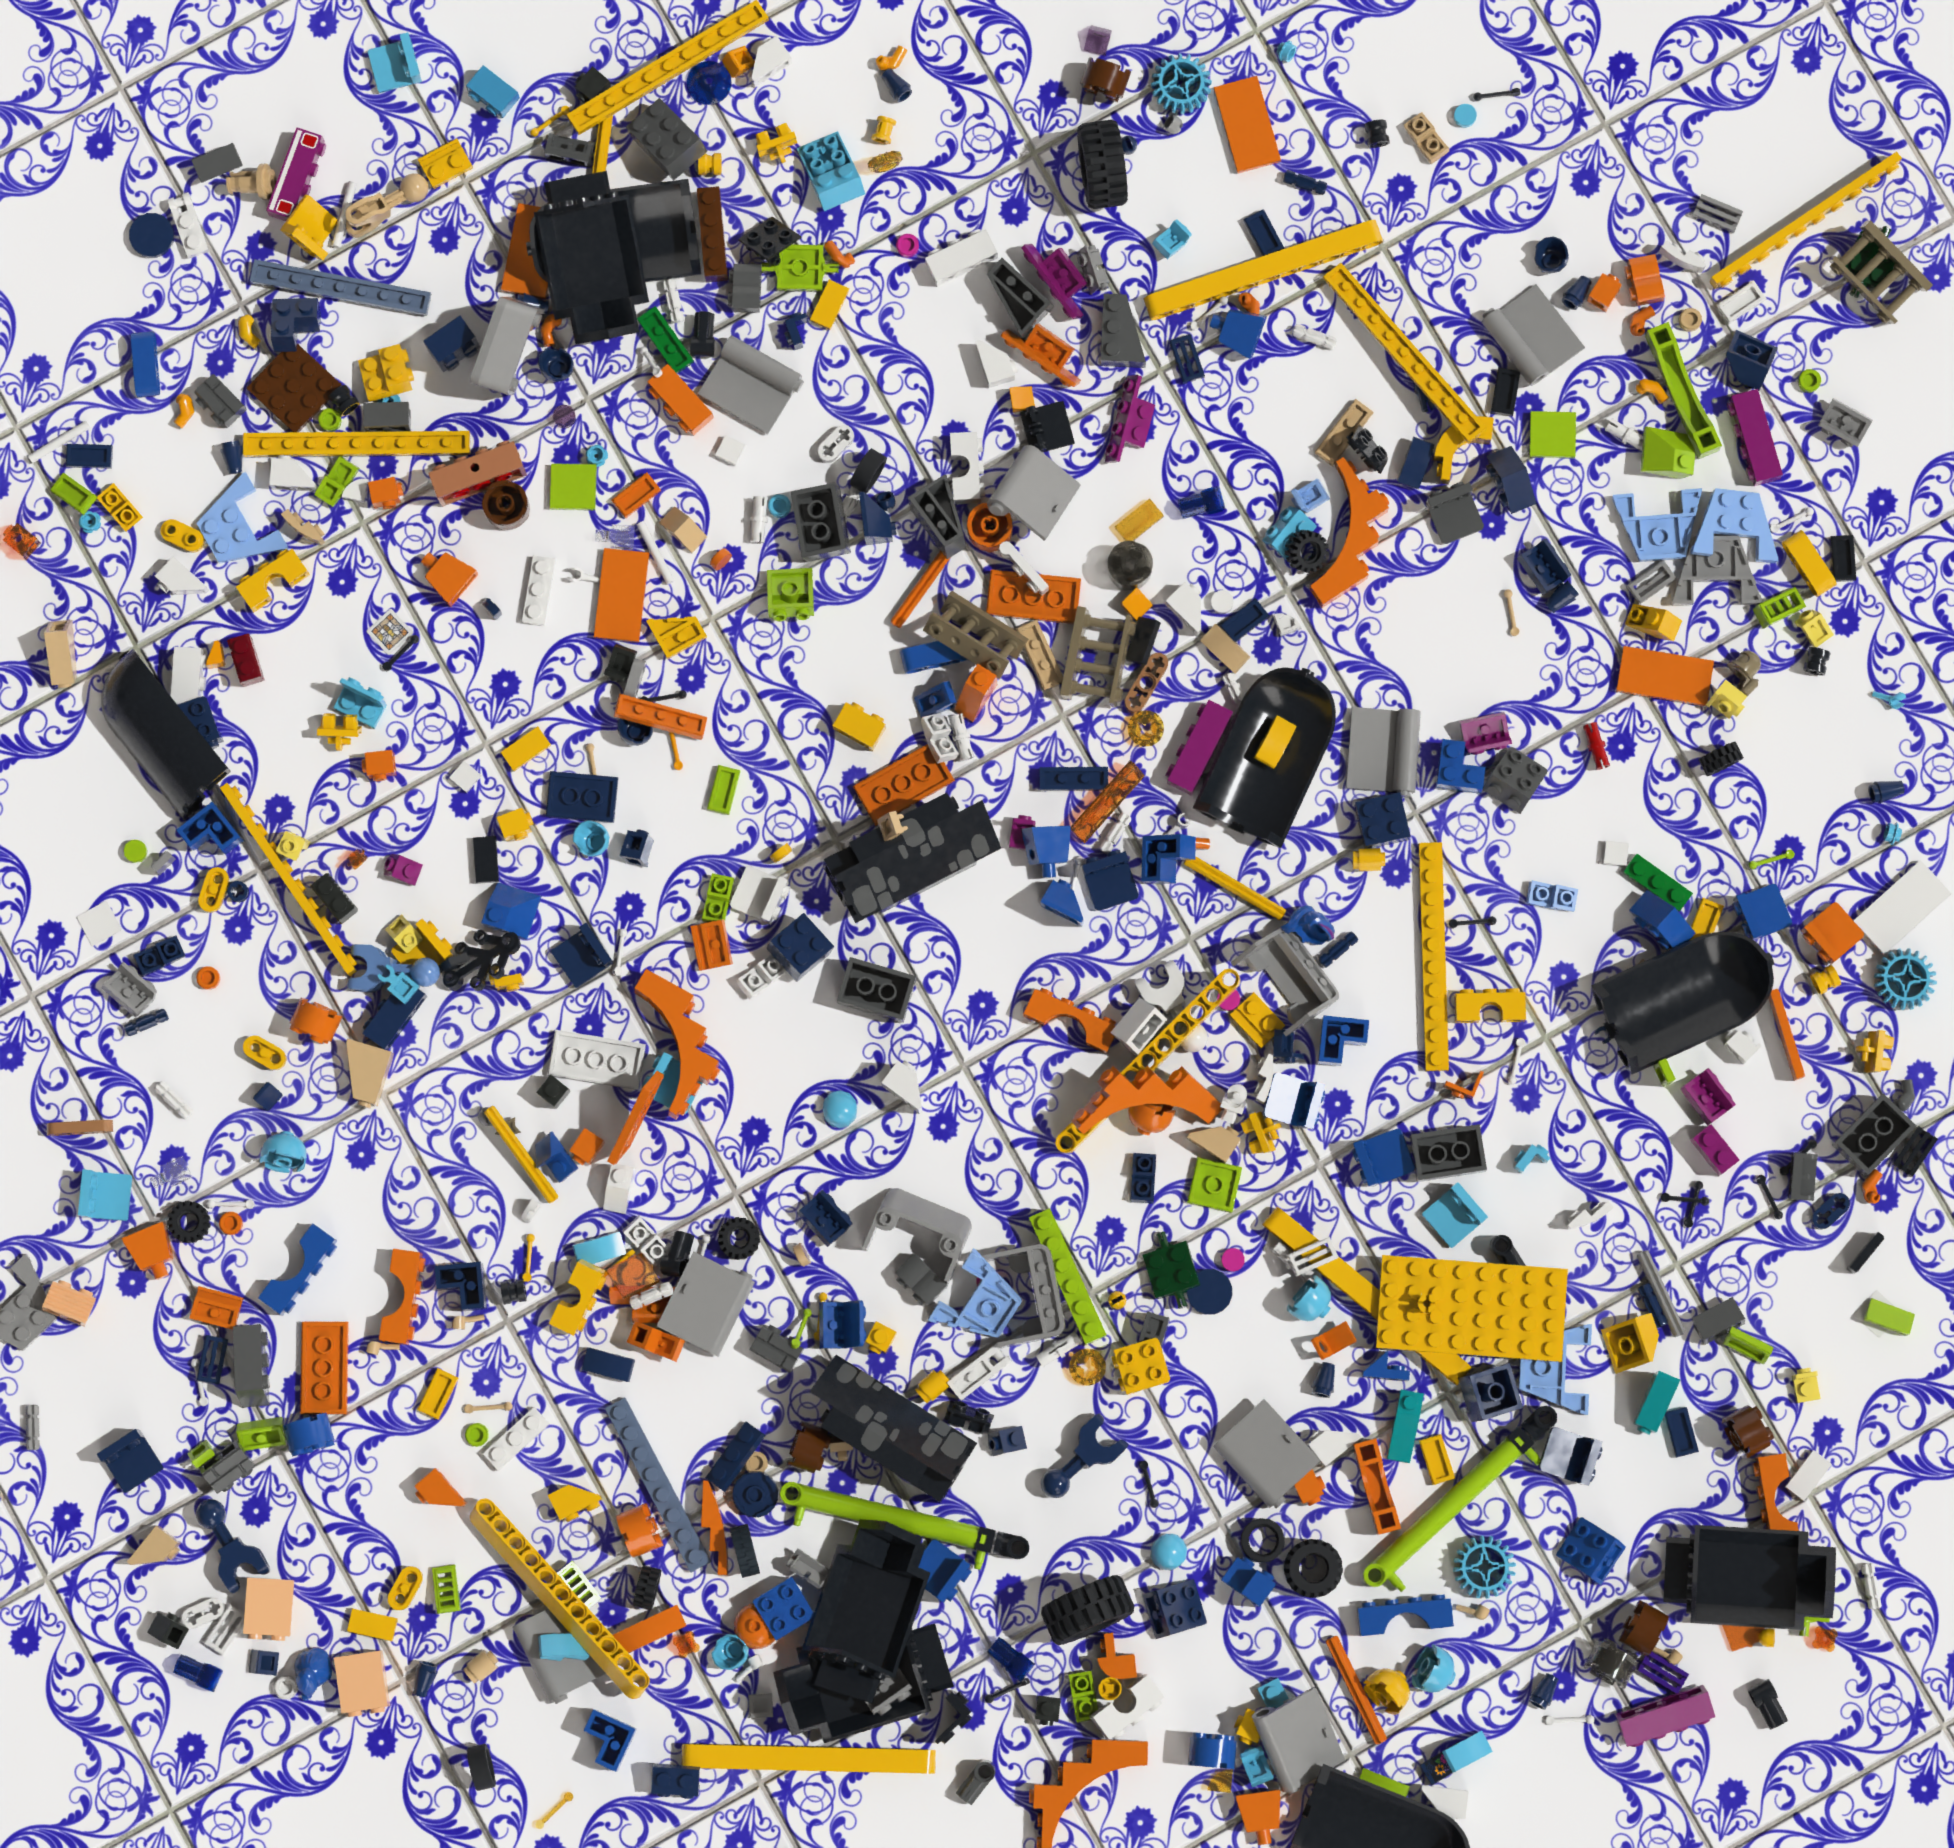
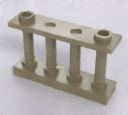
M1871 220L1865 221L1860 226V229L1863 231L1862 237L1840 259L1836 256H1830L1828 261L1831 265L1829 267L1838 276L1842 274L1878 311L1876 315L1883 323L1895 324L1898 320L1892 314L1915 291L1927 292L1933 284ZM1874 242L1879 247L1878 253L1854 276L1845 266L1868 243ZM1890 258L1894 263V269L1870 292L1861 282L1884 259ZM1905 274L1910 279L1909 285L1885 308L1877 298L1899 275L1903 276Z
M954 591L949 593L940 610L944 614L940 617L932 612L923 629L925 633L974 664H979L994 673L998 679L1002 677L1010 662L1007 659L1008 655L1017 659L1028 641V638ZM953 619L963 626L959 629L949 621ZM972 631L982 638L978 641L968 633ZM991 643L1001 649V651L997 653L987 645Z
M1077 606L1060 691L1063 699L1072 700L1073 694L1083 693L1110 698L1109 704L1116 708L1117 702H1121L1123 689L1120 688L1130 635L1134 636L1136 622H1133L1131 615L1126 614L1125 623L1093 618L1089 615L1086 607ZM1092 626L1123 632L1121 644L1089 640L1084 636L1085 630ZM1087 648L1117 653L1116 667L1084 662L1083 659H1080L1081 651ZM1082 670L1114 676L1112 689L1079 684L1076 681L1077 672Z

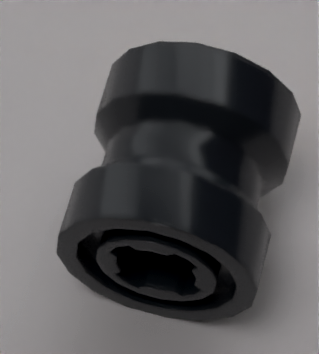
M1373 120L1364 124L1365 132L1369 136L1367 139L1369 148H1378L1390 144L1389 135L1386 134V120Z
M346 385L340 386L328 397L332 404H336L338 407L337 411L341 416L350 414L360 404L355 397L350 395V390Z
M1809 647L1807 653L1809 659L1805 662L1803 670L1810 674L1825 676L1827 670L1825 665L1829 661L1831 653L1821 648Z
M517 1279L513 1283L508 1281L500 1282L504 1305L511 1304L517 1300L519 1302L527 1301L524 1279Z

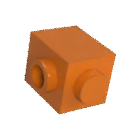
M395 477L368 482L374 508L383 507V509L395 508L396 504L401 503L400 496H404L401 482L397 483Z
M392 750L365 753V759L361 761L362 771L367 773L369 779L385 781L389 776H397L395 753Z
M1313 1469L1294 1485L1301 1503H1307L1308 1506L1320 1502V1496L1324 1494L1323 1489L1326 1488L1321 1476L1316 1477Z

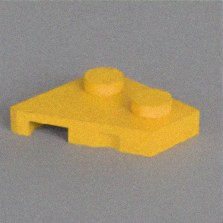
M696 616L646 620L667 659L707 638Z

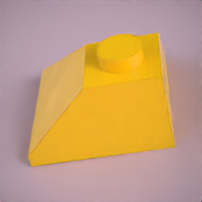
M1652 1313L1601 1329L1615 1374L1653 1361L1659 1333Z

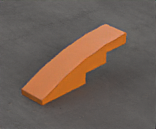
M703 1480L701 1527L710 1528L709 1551L719 1552L718 1575H728V1548L722 1515L710 1482Z
M675 1605L613 1634V1636L628 1653H631L687 1625L678 1605Z

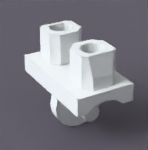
M1233 1084L1229 1087L1227 1093L1225 1092L1220 1106L1224 1108L1221 1120L1234 1124L1237 1113L1242 1115L1247 1102L1245 1100L1247 1098V1090L1243 1085Z

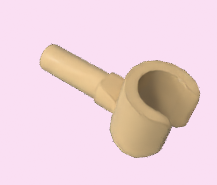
M484 1314L471 1317L457 1316L453 1319L452 1328L465 1330V1322L485 1320Z
M371 1341L368 1343L366 1352L378 1355L380 1349L400 1350V1344H385Z
M1479 1604L1476 1610L1456 1605V1610L1469 1613L1481 1620L1486 1619L1490 1612L1488 1608Z
M1657 1647L1652 1651L1663 1656L1673 1665H1677L1683 1658L1682 1654L1675 1649L1670 1654Z

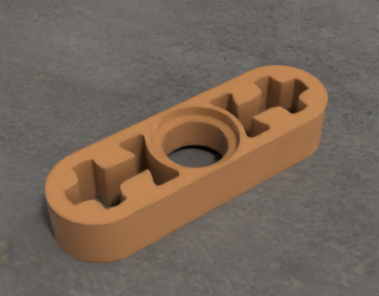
M1154 653L1149 657L1147 665L1143 667L1125 698V707L1129 712L1139 713L1144 709L1168 669V658L1164 654ZM1160 658L1164 667L1157 668L1155 674L1159 676L1156 678L1152 673L1146 672V670L1152 671L1154 668L1152 661H1157ZM1142 678H1151L1153 686L1150 689L1142 688L1140 686ZM1135 688L1143 694H1148L1146 697L1141 695L1139 698L1140 706L1131 707L1129 699H1135L1138 694L1137 691H1134Z
M113 1120L46 1124L47 1136L114 1132Z

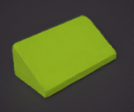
M1871 1298L1863 1320L1909 1336L1915 1314Z
M276 1417L238 1423L236 1428L238 1442L245 1451L286 1445V1438L282 1427L284 1425L283 1418Z

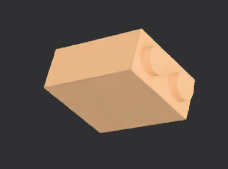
M247 1578L243 1634H248V1639H262V1635H271V1640L285 1641V1636H291L294 1580Z
M383 1650L335 1657L334 1664L341 1713H348V1717L362 1715V1710L371 1709V1714L385 1712L384 1707L390 1706Z

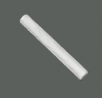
M348 181L331 246L335 248H340L347 221L346 209L352 205L357 183Z
M84 421L28 455L32 463L38 461L89 430V424L87 421Z
M645 521L638 523L636 526L666 584L673 583L675 580Z

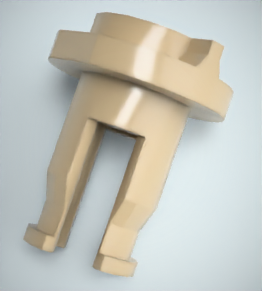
M267 163L259 164L257 171H241L239 173L231 171L229 172L230 177H226V187L229 194H233V192L258 193L259 197L263 200L271 198L277 182L275 171Z

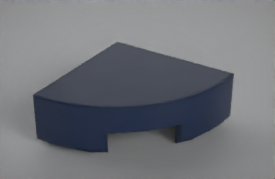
M486 598L481 603L496 620L502 615L501 610L490 598Z

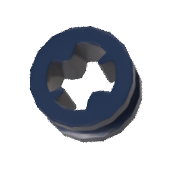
M234 881L229 885L227 893L230 899L240 903L248 898L249 888L241 881ZM239 886H242L241 890L244 891V894L238 895L237 898L234 897L233 889H238Z

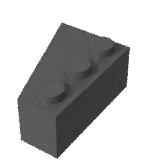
M1003 258L987 273L1017 331L1025 339L1054 305Z
M1104 294L1101 366L1146 368V360L1127 295Z
M946 474L908 497L910 510L947 559L966 548L964 534Z
M261 1324L233 1327L235 1393L242 1408L270 1405L269 1375H267L269 1357L265 1350V1346H268V1334L263 1331Z

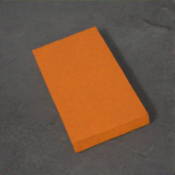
M1254 76L1214 87V93L1237 174L1280 163V154L1258 77Z
M518 203L501 287L502 292L522 295L526 293L537 298L546 299L548 283L537 273L533 257L528 256L526 242H530V223L534 217V212H537L541 207Z
M604 548L594 638L634 643L640 642L649 552Z
M991 569L986 612L998 617L1027 620L1037 619V621L1074 624L1077 606L1079 605L1081 578L1039 574L1049 586V590L1041 596L1039 592L1035 594L1028 587L1027 582L1029 581L1024 575L1020 577L1016 572Z
M1623 646L1616 692L1706 706L1714 661Z
M928 744L857 783L853 788L874 825L877 826L879 825L877 820L885 814L896 811L898 814L950 785L955 780L944 762L937 763Z
M656 1071L643 1086L607 1162L613 1165L617 1164L631 1147L664 1078V1074Z
M302 1322L300 1414H347L349 1322Z

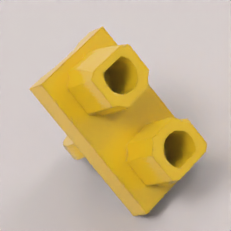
M787 123L775 127L778 138L770 140L767 131L757 133L756 148L758 155L763 157L769 154L771 161L779 158L781 163H785L784 156L792 153L789 146L797 144L795 132H791Z
M325 713L322 715L321 725L317 728L318 736H336L328 737V744H335L336 751H342L343 744L351 745V738L344 737H358L362 733V726H358V719L355 714L344 715L343 725H336V714Z
M1869 1031L1868 1038H1863V1046H1856L1855 1051L1862 1053L1861 1061L1865 1062L1864 1072L1877 1073L1891 1069V1059L1883 1057V1050L1892 1049L1894 1038L1886 1035V1031Z
M1262 1112L1249 1114L1250 1118L1241 1122V1126L1245 1134L1255 1131L1257 1135V1140L1249 1142L1252 1154L1275 1151L1276 1148L1273 1140L1279 1138L1276 1130L1282 1128L1281 1124H1273L1271 1118L1264 1119Z

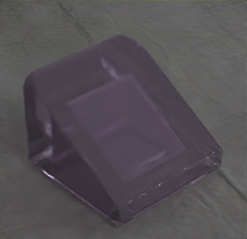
M1091 25L1088 30L1084 50L1106 56L1112 30Z

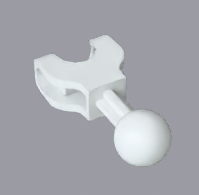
M1169 960L1165 963V971L1169 980L1163 988H1152L1144 978L1135 980V987L1143 1000L1155 1008L1161 1009L1165 1016L1171 1014L1173 1019H1175L1184 1010L1182 1006L1185 1005V1000L1182 993L1185 981L1175 962ZM1184 1022L1177 1023L1180 1028L1179 1035H1183L1187 1030V1026ZM1201 1025L1197 1027L1182 1042L1181 1047L1188 1052L1202 1050L1208 1041V1034L1205 1028Z

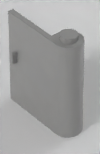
M1537 284L1500 310L1498 308L1494 310V308H1491L1483 314L1482 324L1530 386L1540 382L1551 372L1585 349V346Z
M731 335L723 346L721 357L698 392V396L768 435L794 392L798 393L804 381L801 380L802 375Z
M1025 445L988 500L987 506L990 512L996 516H1005L1010 512L1045 541L1081 484L1038 448L1032 445Z
M1351 707L1346 777L1347 789L1401 792V797H1411V794L1415 793L1420 710L1399 709L1394 711Z
M693 1251L657 1327L719 1357L755 1284L751 1280L753 1276L742 1270L739 1273L734 1272Z
M1265 1399L1213 1446L1269 1508L1274 1506L1276 1509L1286 1501L1284 1495L1321 1461Z
M549 1609L513 1626V1630L549 1702L554 1701L555 1704H558L568 1699L567 1693L606 1674L591 1656L586 1660L563 1658L561 1661L540 1658L538 1636L545 1634H570Z
M1312 1687L1276 1709L1265 1707L1252 1715L1253 1722L1283 1792L1292 1794L1299 1791L1301 1786L1318 1776L1323 1764L1335 1767L1345 1761L1316 1687Z

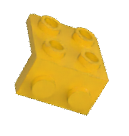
M423 918L416 923V930L423 937V940L409 953H406L398 944L391 950L400 964L413 965L420 958H431L440 965L446 959L454 956L450 952L453 949L445 937L440 940L435 934L439 930L430 920L426 923Z
M1157 1338L1115 1349V1355L1111 1356L1114 1368L1120 1370L1121 1378H1118L1121 1391H1126L1127 1395L1170 1381L1160 1341Z

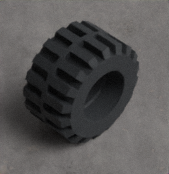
M1308 1539L1296 1544L1288 1552L1284 1561V1574L1287 1583L1299 1595L1308 1598H1317L1329 1594L1340 1583L1343 1573L1342 1559L1338 1551L1331 1544L1319 1539ZM1308 1555H1318L1326 1562L1327 1573L1318 1582H1308L1300 1574V1563Z

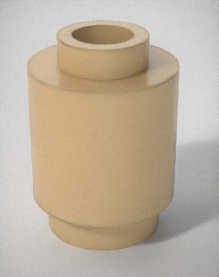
M483 1650L466 1663L467 1666L463 1670L475 1684L478 1681H483L498 1668L496 1663L499 1660L491 1650L489 1652Z

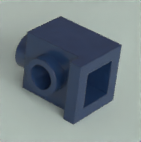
M637 829L636 832L627 830L620 857L627 864L648 867L649 863L647 861L654 840L644 830Z

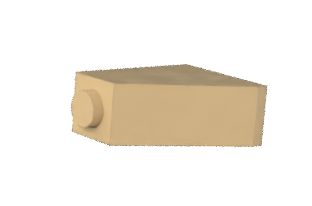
M73 620L51 621L44 631L51 685H58L59 688L70 687L77 679Z
M347 1039L346 1045L353 1098L358 1101L357 1105L369 1109L371 1105L378 1107L394 1054L391 1051Z

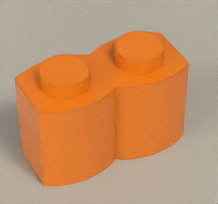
M1652 254L1628 259L1627 266H1624L1626 279H1630L1632 287L1629 288L1631 301H1635L1636 306L1664 301L1665 294L1656 255Z

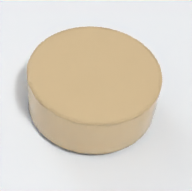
M1694 308L1683 310L1679 316V325L1687 332L1696 331L1702 323L1700 312Z
M802 1243L793 1246L794 1254L800 1265L805 1267L810 1264V1257Z
M756 1451L746 1462L745 1468L748 1472H765L768 1467V1460L763 1453Z

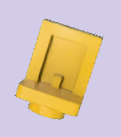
M521 973L504 976L500 979H495L489 974L490 984L495 985L497 990L506 989V992L519 990V986L524 985Z

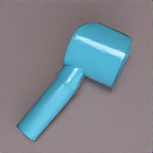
M1873 691V697L1886 700L1893 709H1899L1905 705L1899 702L1906 698L1904 693L1899 692L1891 696Z

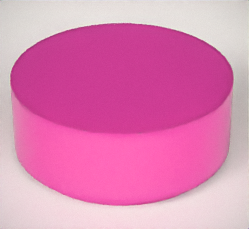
M912 234L901 235L896 243L897 251L903 257H913L919 250L918 239Z
M1235 990L1219 1007L1225 1011L1236 1009L1240 1003L1238 991Z
M1230 1248L1222 1255V1265L1228 1271H1238L1243 1267L1245 1257L1239 1249Z

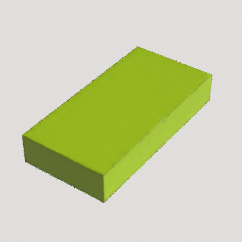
M64 472L50 489L53 494L83 515L98 498Z
M718 765L707 810L730 815L741 773L740 770Z
M1666 1058L1654 1065L1653 1068L1663 1087L1671 1084L1676 1079Z
M1733 1326L1722 1343L1761 1364H1765L1774 1347Z

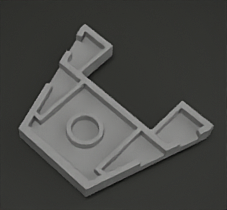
M1693 536L1672 605H1693V582L1740 581L1741 605H1759L1762 603L1761 595H1759L1755 578L1751 573L1739 536H1714L1713 555L1711 556L1690 554L1697 536Z
M24 1254L11 1267L26 1286L0 1310V1339L22 1351L26 1350L57 1320L56 1315L42 1310L47 1294L27 1254Z

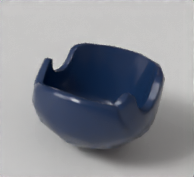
M1554 236L1546 237L1537 243L1534 259L1542 272L1552 274L1560 272L1567 265L1569 253L1562 239Z
M546 348L539 355L538 365L541 374L547 380L553 382L564 381L573 373L574 362L569 353L563 351L562 348Z
M621 718L618 720V733L626 744L639 746L651 739L653 727Z

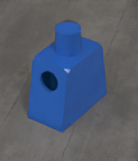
M1231 309L1228 311L1226 318L1214 314L1210 327L1221 331L1218 339L1219 342L1250 359L1256 350L1267 316Z
M1045 826L1021 829L1028 863L1030 865H1042V878L1056 877L1055 864L1067 863L1071 826Z

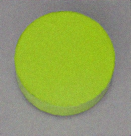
M1813 369L1804 370L1798 377V386L1806 393L1815 392L1821 384L1820 374Z
M327 408L319 414L318 422L323 430L334 432L340 428L342 418L338 411Z
M131 840L126 843L124 855L130 862L140 863L147 857L148 850L142 841Z
M474 1423L466 1429L465 1438L470 1445L478 1447L487 1442L489 1431L485 1425Z

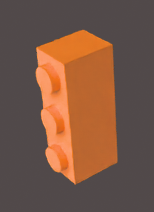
M666 364L661 369L663 373L660 377L656 378L653 376L647 381L650 387L648 392L655 400L660 398L663 401L665 411L671 417L675 415L680 420L678 425L685 433L690 431L694 436L714 418L713 413L678 374Z

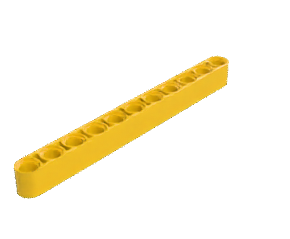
M1369 220L1152 293L1144 297L1143 300L1150 320H1158L1218 300L1223 296L1226 297L1375 247L1383 243V239L1376 220Z
M1233 969L1223 970L1121 1073L1126 1077L1130 1071L1138 1073L1140 1070L1145 1069L1146 1067L1143 1066L1142 1059L1146 1055L1153 1056L1154 1064L1150 1068L1155 1071L1238 988L1241 982L1240 975ZM1228 973H1232L1236 977V981L1232 986H1226L1223 981ZM1217 990L1220 996L1216 1002L1208 1000L1207 994L1209 991ZM1195 1006H1201L1203 1009V1015L1198 1019L1191 1016V1010ZM1179 1022H1184L1187 1026V1030L1183 1035H1178L1175 1032V1026ZM1164 1038L1168 1039L1171 1044L1167 1051H1161L1158 1046L1160 1040ZM1108 1117L1096 1123L1085 1134L1080 1133L1071 1122L1057 1136L1055 1141L1057 1149L1064 1153H1072ZM1065 1136L1071 1137L1073 1141L1069 1149H1064L1061 1146V1140Z
M1276 1207L1262 1224L1294 1252L1319 1241L1279 1207ZM1323 1244L1300 1256L1303 1259L1328 1247ZM1328 1252L1307 1263L1312 1265L1332 1256V1253ZM1340 1257L1315 1268L1378 1321L1379 1289ZM1415 1351L1456 1386L1459 1384L1458 1377L1465 1376L1472 1368L1457 1354Z
M486 1498L480 1499L470 1513L471 1523L628 1698H640L650 1682L647 1673L491 1500Z
M682 1744L681 1766H696L708 1769L935 1774L936 1750Z

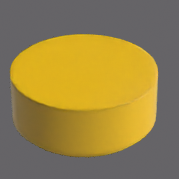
M786 843L769 857L774 863H777L791 853L792 848Z

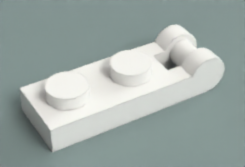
M189 192L182 194V197L174 199V197L167 199L187 258L190 259L210 252ZM186 205L187 211L179 213L178 207Z
M1005 541L1000 544V556L1003 559H1010L1014 564L1012 566L1013 570L1020 577L1024 575L1029 581L1027 582L1028 587L1035 594L1039 592L1043 596L1049 590L1048 584L1010 542Z
M998 1343L947 1382L961 1401L1012 1362L1009 1356H1005L1002 1353V1348L998 1347ZM992 1356L999 1362L994 1367L988 1361Z

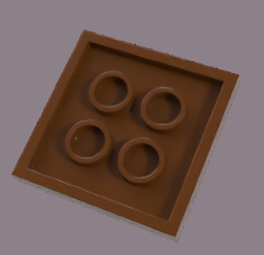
M297 344V351L280 352L246 389L292 432H300L328 403L329 395L342 386V384Z

